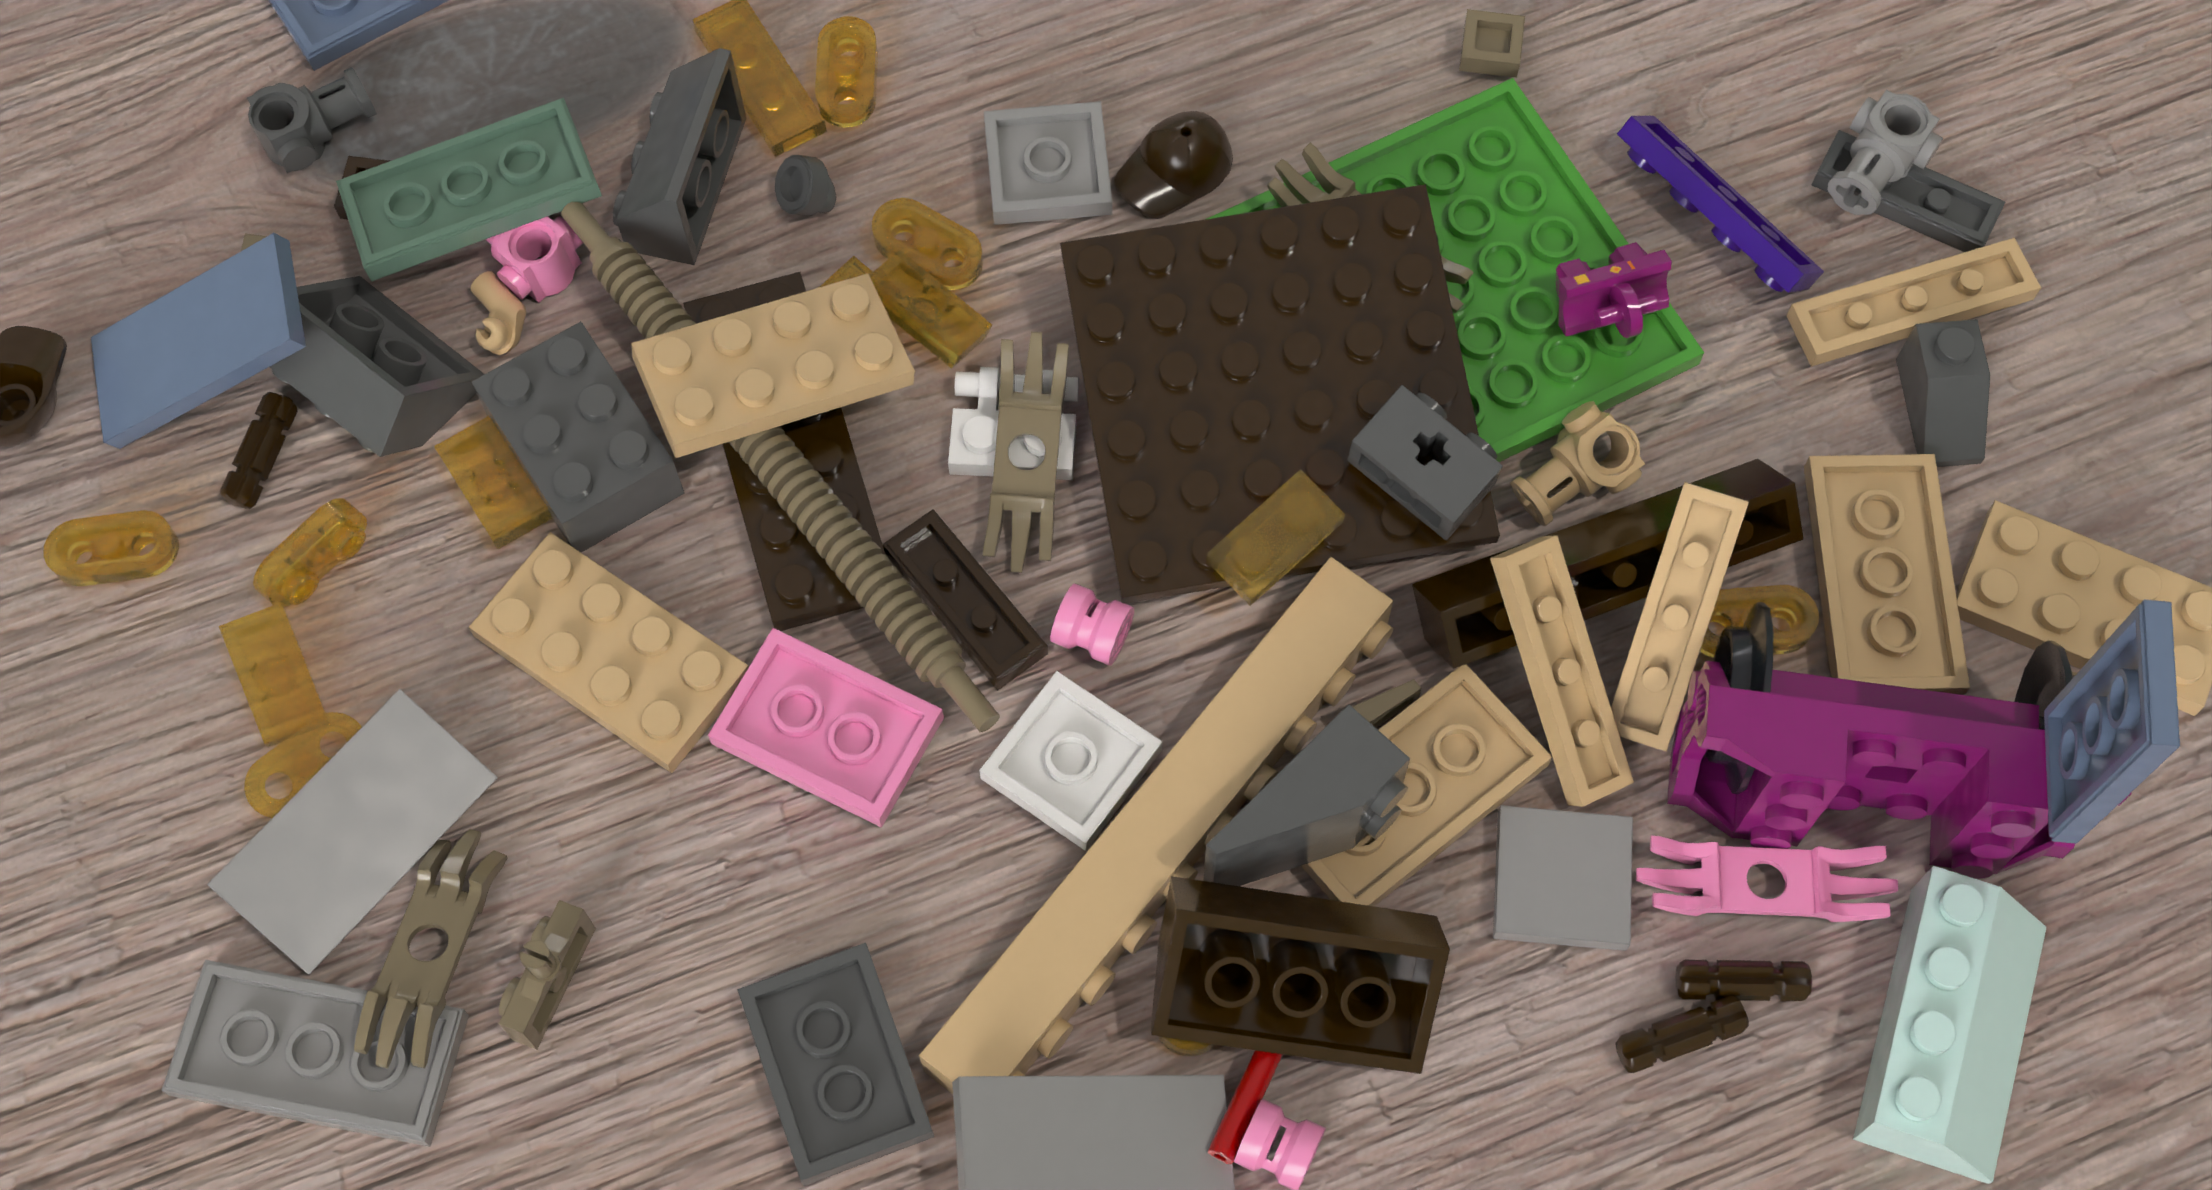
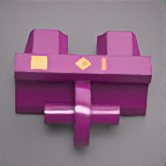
M1635 242L1617 247L1609 255V265L1593 270L1590 269L1586 262L1581 261L1579 258L1560 263L1556 268V292L1559 297L1558 325L1564 335L1567 337L1614 323L1619 333L1625 338L1640 335L1643 329L1642 315L1669 307L1667 275L1671 270L1672 260L1665 250L1647 254Z

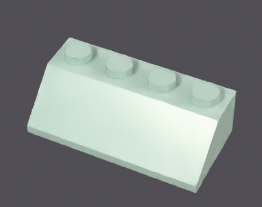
M1932 866L1911 889L1853 1140L1987 1184L1992 1183L1994 1179L2047 928L2002 887Z

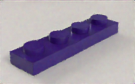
M1631 116L1619 130L1617 135L1631 147L1627 151L1631 160L1643 170L1651 174L1658 172L1672 185L1669 193L1674 200L1687 210L1694 213L1700 211L1715 225L1711 229L1713 235L1723 245L1735 252H1740L1741 250L1745 252L1757 264L1754 271L1766 285L1778 292L1786 290L1790 293L1809 290L1824 273L1815 262L1655 116Z

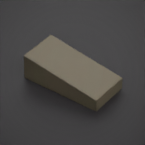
M1413 679L1353 706V708L1375 728L1379 729L1419 698L1421 687Z

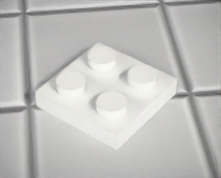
M1056 671L979 770L980 778L1087 851L1161 753L1163 741Z

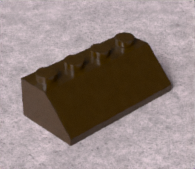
M1171 876L1159 935L1151 1035L1421 1074L1450 948L1439 920L1435 915Z

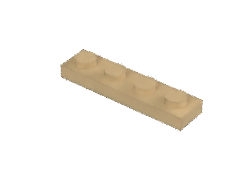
M2011 238L1793 303L1786 316L1812 367L1908 338L1915 324L1968 320L2034 300L2041 286L2016 239Z
M1684 482L1611 705L1620 737L1667 752L1749 501Z
M1542 536L1491 557L1493 570L1567 805L1584 807L1634 783L1558 536Z

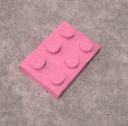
M772 628L708 734L712 745L882 828L942 723L944 715L943 709Z

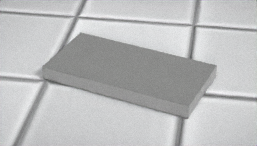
M399 689L207 885L303 971L310 975L498 777Z
M205 960L162 1091L173 1097L431 1147L469 1014L464 1009L445 1006L435 1025L426 1067L421 1068L413 1066L411 1063L412 1040L418 1007H415L401 1034L389 1068L386 1069L375 1064L380 1028L386 1004L379 1018L367 1055L354 1051L357 1028L367 990Z
M1224 1075L959 1076L952 1082L959 1190H1235L1233 1165L1225 1164L1207 1152L1227 1111Z

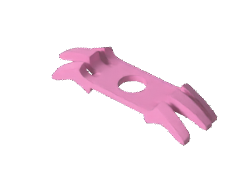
M1651 836V852L1691 866L1697 862H1702V868L1636 869V881L1652 887L1690 895L1697 891H1703V896H1681L1667 893H1653L1651 896L1653 907L1690 916H1699L1706 913H1736L1825 918L1830 922L1874 920L1891 916L1889 903H1837L1832 901L1875 897L1898 891V879L1857 878L1830 874V871L1851 869L1882 862L1887 858L1886 846H1871L1847 850L1818 846L1813 850L1719 846L1718 842L1685 843L1661 836ZM1757 864H1769L1777 868L1785 881L1783 893L1774 899H1764L1755 895L1747 883L1749 869Z

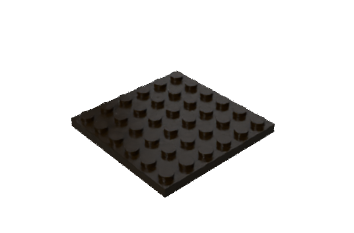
M1426 184L1060 243L1122 603L1126 604L1319 572L1330 557L1345 567L1497 543L1500 532L1491 490L1446 541L1347 461L1352 440L1401 385L1414 395L1420 392L1433 398L1446 412V420L1465 436L1467 433H1474L1479 436ZM1431 451L1426 457L1418 455L1417 461L1426 466L1431 460L1439 461L1440 457Z

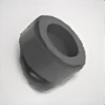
M791 155L779 167L775 178V193L780 207L788 214L812 216L818 212H830L835 207L837 197L834 184L828 175L824 163L817 157Z

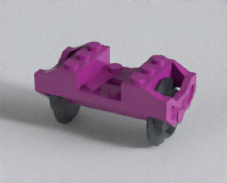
M1757 602L1750 609L1743 627L1727 626L1722 631L1713 661H1705L1701 671L1692 672L1688 699L1680 711L1670 755L1667 804L1688 807L1731 838L1750 840V844L1756 848L1789 849L1791 846L1797 847L1826 808L1846 811L1865 806L1886 809L1887 815L1904 820L1920 819L1926 815H1931L1929 865L1951 868L1952 872L1975 879L1988 878L1993 874L2001 873L2041 856L2063 859L2074 849L2075 843L2054 842L2052 837H2049L2044 710L2077 674L2071 670L2065 648L2055 641L2048 640L2036 647L2024 669L2015 701L2011 702L1773 670L1774 630L1771 610L1764 602ZM2132 792L2120 804H2118V806H2120L2132 794Z

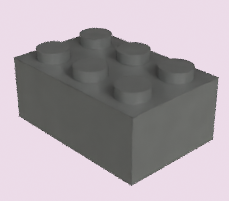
M581 321L471 382L488 418L568 544L582 553L684 494L672 458Z

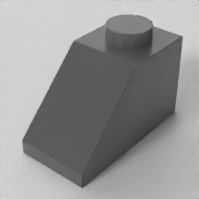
M1978 320L1915 324L1897 356L1896 362L1917 454H1935L1937 467L1981 464L1985 459L1990 371Z

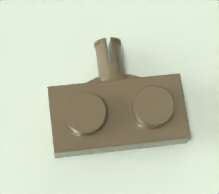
M559 900L551 917L544 916L537 924L531 940L524 944L523 948L528 954L520 951V960L526 968L521 978L515 977L509 982L499 1004V1014L502 1017L498 1024L512 1040L536 1050L538 1049L596 929L584 909Z

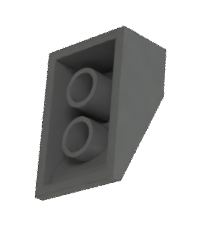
M1348 704L1206 844L1203 881L1242 886L1353 849L1367 834L1374 839L1379 838L1394 823L1402 811L1397 806V803L1408 790V787L1403 782L1410 758Z

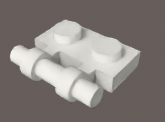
M980 367V373L956 372L955 396L979 398L978 409L953 408L948 458L950 475L993 477L999 414V367ZM1043 370V394H1051L1053 370ZM1015 374V392L1023 391L1025 375ZM1067 377L1064 401L1078 402L1079 377ZM1062 413L1056 480H1073L1077 426L1076 414ZM1033 435L1019 436L1011 443L1009 448L1011 463L1022 470H1032L1038 467L1045 457L1043 442Z

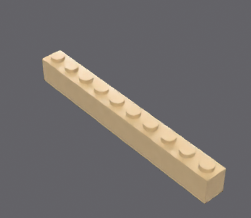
M1330 557L921 1052L919 1057L923 1071L953 1094L952 1082L959 1076H1026V1072L1041 1054L1050 1059L1057 1053L1073 1030V1025L1068 1020L1085 1001L1090 1006H1093L1104 995L1114 980L1116 974L1110 968L1122 953L1128 950L1130 953L1135 954L1151 936L1157 925L1152 916L1167 899L1171 876L1195 880L1198 871L1193 866L1206 851V844L1233 819V816L1247 799L1251 801L1278 774V771L1273 766L1286 750L1295 755L1302 749L1317 726V723L1312 718L1325 702L1334 707L1344 697L1356 676L1350 671L1362 656L1366 655L1368 658L1373 659L1384 647L1394 629L1388 624L1393 604L1391 598L1334 558Z

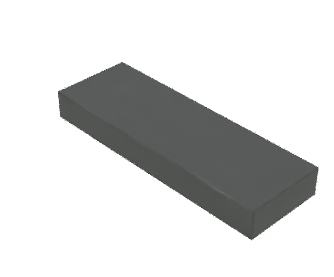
M1838 130L1812 182V186L1828 192V182L1837 172L1844 171L1851 162L1850 149L1857 137ZM1914 165L1906 177L1886 184L1880 193L1881 203L1874 213L1958 250L1968 252L1985 246L2004 207L2005 201L1929 168L1923 170ZM1857 187L1854 195L1858 196L1862 190Z

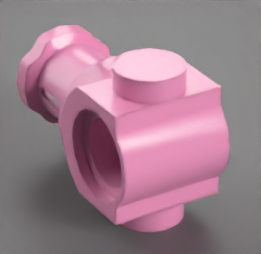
M547 216L485 239L491 244L492 257L503 265L497 272V276L516 297L522 300L529 295L540 303L546 296L560 293L568 287L573 280L575 269L582 264L576 249L583 242L561 216L554 220Z

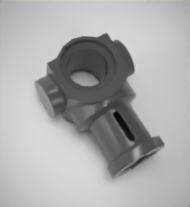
M352 67L344 70V77L312 92L305 85L297 88L291 84L278 83L273 86L264 87L252 96L247 97L250 103L248 118L267 156L274 163L283 166L287 174L310 166L322 156L326 141L333 139L331 129L363 114L368 118L377 114Z

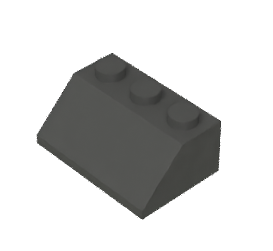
M721 48L672 70L663 93L657 92L653 97L649 115L651 125L646 140L638 141L634 148L631 162L633 174L627 191L621 190L618 193L613 208L614 225L619 227L623 242L632 244L639 254L695 265L746 121V113L731 50Z
M361 276L298 286L297 293L306 347L269 367L278 379L292 385L313 402L315 408L321 414L334 419L355 436L364 449L377 454L379 457L423 446L476 394L471 382L485 375Z

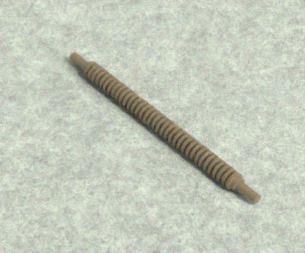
M570 202L563 208L561 213L563 219L591 252L590 261L593 264V275L601 282L604 289L610 293L612 299L619 304L621 310L629 317L633 325L638 328L643 337L647 339L696 324V322L692 321L687 311L682 308L678 300L673 297L669 289L664 286L660 278L655 275L651 267L646 264L642 256L637 253L632 244L621 242L617 237H609L583 203ZM778 426L730 441V445L735 451L739 452L742 460L758 476L763 486L767 487L772 497L777 499L778 504L787 512L788 517L796 523L801 533L806 535L809 543L816 547V551L826 560V564L830 569L835 571L839 580L845 583L847 590L855 596L860 606L865 608L868 616L875 620L876 626L882 632H885L886 638L891 644L895 645L897 652L902 657H905L906 663L911 669L915 670L918 678L922 682L930 681L935 688L943 687L979 732H984L996 724L1000 718L999 713L963 671L966 663L961 658L962 647L957 641L952 640V635L946 628L942 627L939 619L932 615L930 608L925 603H922L921 597L912 590L908 581L902 578L899 570L892 566L890 559L885 554H882L881 548L875 542H872V537L867 531L862 529V525L857 519L853 518L849 509L843 506L840 498L833 494L831 487L823 481L818 471L814 470L809 460L804 458V454L800 449L795 447L791 438L785 435L782 427Z

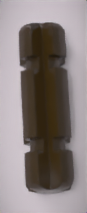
M267 392L262 396L255 412L260 418L259 420L251 421L232 462V465L236 466L237 469L227 473L220 489V495L229 504L244 509H251L256 505L264 488L259 485L260 480L266 481L286 439V436L281 434L282 430L290 429L298 412L297 406L289 397L273 392Z
M1685 959L1676 968V989L1678 996L1682 999L1706 1000V995L1714 994L1716 1000L1728 996H1736L1739 1000L1770 1001L1771 996L1778 995L1780 1001H1804L1811 995L1812 991L1811 969L1803 961H1781V966L1774 967L1771 961L1717 960L1716 965L1709 966L1707 960Z
M1728 996L1711 1002V1006H1708L1706 1011L1700 1006L1651 1024L1652 1027L1648 1028V1032L1640 1028L1621 1035L1615 1045L1623 1067L1627 1072L1635 1073L1654 1066L1653 1063L1657 1062V1058L1662 1062H1666L1712 1045V1041H1715L1717 1036L1723 1041L1742 1034L1749 1026V1020L1741 1001L1736 996Z

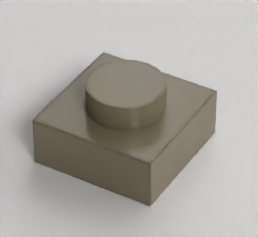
M1467 9L1459 71L1517 78L1521 60L1525 16Z

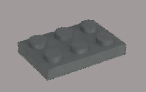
M866 943L737 989L803 1186L934 1138L933 1130Z

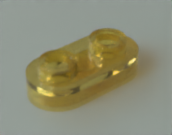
M852 16L833 19L822 28L818 36L815 81L817 106L822 118L837 127L847 128L860 125L872 115L876 105L877 41L873 28L863 19ZM847 51L857 52V54H855L854 56H841L843 53ZM843 100L854 101L850 104H839Z
M909 198L889 200L882 204L875 212L872 219L874 243L878 251L889 260L937 287L947 290L965 288L975 282L981 274L983 268L981 243L977 236L967 228L922 203ZM901 232H908L913 235L907 240L894 238ZM949 260H959L962 262L957 267L944 266Z
M336 498L325 503L262 561L253 579L255 590L273 606L278 608L303 603L315 592L319 581L336 564L350 559L361 549L366 539V516L344 498Z
M141 510L66 521L49 534L44 544L43 554L46 564L60 580L72 586H89L149 578L161 574L175 561L179 551V540L175 531L161 515L152 511ZM156 543V546L149 553L142 556L139 555L144 546ZM93 551L88 561L76 564L80 555Z
M1771 585L1720 589L1710 622H1718L1725 628L1727 626L1743 627L1750 609L1757 602H1764L1770 608L1772 618H1783L1790 625L1791 630L1788 631L1779 630L1773 625V654H1786L1798 651L1808 643L1818 626L1819 612L1814 600L1802 589L1791 585ZM1707 628L1700 652L1714 658L1720 636L1712 633L1709 628Z
M338 712L324 713L313 718L250 767L244 783L245 795L249 804L261 815L273 818L331 759L320 750L321 738L329 732H337L344 736L347 743L362 728L361 725L354 718ZM278 772L288 775L292 781L290 794L280 799L271 797L265 788L268 777Z

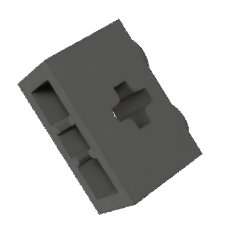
M1401 385L1352 440L1347 461L1447 541L1495 486L1503 465L1496 460L1497 454L1495 450L1484 439L1474 433H1467L1465 436L1446 420V412L1433 398L1420 392L1414 395ZM1431 451L1440 457L1439 461L1431 460L1426 466L1417 461L1418 455L1426 457Z

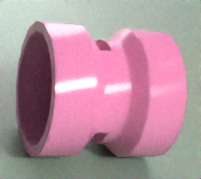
M1074 583L1065 594L1052 626L1050 641L1067 649L1076 646L1087 649L1092 659L1111 666L1118 657L1129 633L1134 616V607L1117 600L1105 603L1096 598L1093 590Z
M1262 1098L1246 1130L1234 1163L1251 1171L1263 1168L1275 1174L1278 1184L1291 1190H1299L1326 1128L1308 1119L1295 1122L1285 1117L1282 1107ZM1281 1127H1284L1286 1131L1273 1160L1270 1161L1267 1158Z

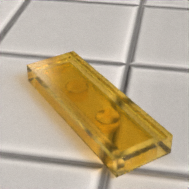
M731 0L692 19L695 32L709 53L718 48L731 50L744 109L775 157L827 132L824 118L747 0Z

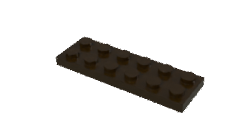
M796 272L684 302L683 305L691 316L692 321L697 324L806 292L801 272ZM836 408L781 425L785 435L791 438L795 447L800 449L804 454V458L809 460L814 470L818 471L823 481L831 487L833 494L840 498L843 506L849 509L853 518L857 519L862 525V529L867 531L872 537V542H875L881 548L882 554H885L842 408ZM730 442L723 443L774 628L784 631L864 608L856 601L855 596L847 590L845 583L839 580L835 571L831 570L826 564V560L818 554L816 547L809 543L806 535L802 534L797 528L796 523L788 517L787 512L780 507L777 499L773 498L768 492L767 487L763 486L758 476L751 471L749 465L742 460L739 452L734 450Z

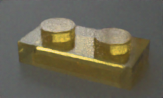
M1300 469L1206 555V561L1251 606L1344 522L1345 514Z

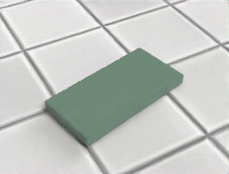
M564 98L336 181L364 270L371 282L558 213L570 202L585 203L602 196Z

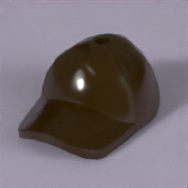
M1181 112L1163 119L1151 128L1138 149L1117 172L1114 179L1115 188L1119 195L1141 214L1149 218H1164L1220 186L1230 173L1233 161L1229 139L1219 122L1204 112ZM1182 134H1190V136L1186 137Z
M14 326L0 333V446L13 447L33 438L46 425L53 414L57 402L55 385L67 350L66 341L57 333L29 326Z

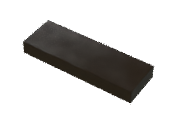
M934 509L883 544L886 556L997 691L1048 655V645Z

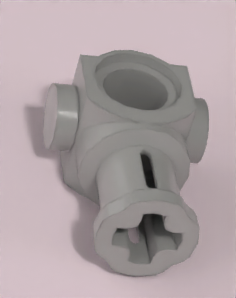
M1886 89L1879 101L1868 97L1850 126L1851 130L1859 134L1851 145L1850 154L1852 160L1844 171L1837 172L1828 182L1827 190L1833 197L1834 202L1845 211L1854 215H1871L1880 205V193L1888 182L1898 181L1906 177L1914 165L1924 170L1943 141V137L1934 133L1940 119L1932 115L1926 104L1920 99L1908 94H1894ZM1857 187L1862 190L1858 196L1854 195Z

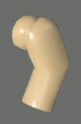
M487 271L480 274L473 281L470 289L473 295L490 312L488 318L482 321L485 325L484 330L476 328V340L485 350L501 355L510 352L518 345L526 316V308L494 272Z

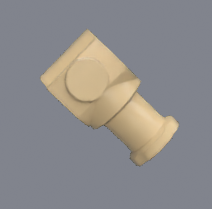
M1594 401L1580 405L1563 419L1562 424L1565 428L1559 432L1557 443L1550 448L1552 459L1526 479L1519 476L1510 482L1512 490L1521 505L1543 527L1553 521V512L1579 492L1589 497L1601 487L1606 486L1611 494H1615L1634 484L1642 475L1640 468L1645 463L1639 456L1640 443L1636 433L1629 426L1616 422L1611 413L1601 412ZM1606 432L1611 440V449L1609 455L1603 461L1597 463L1593 456V446L1595 440Z

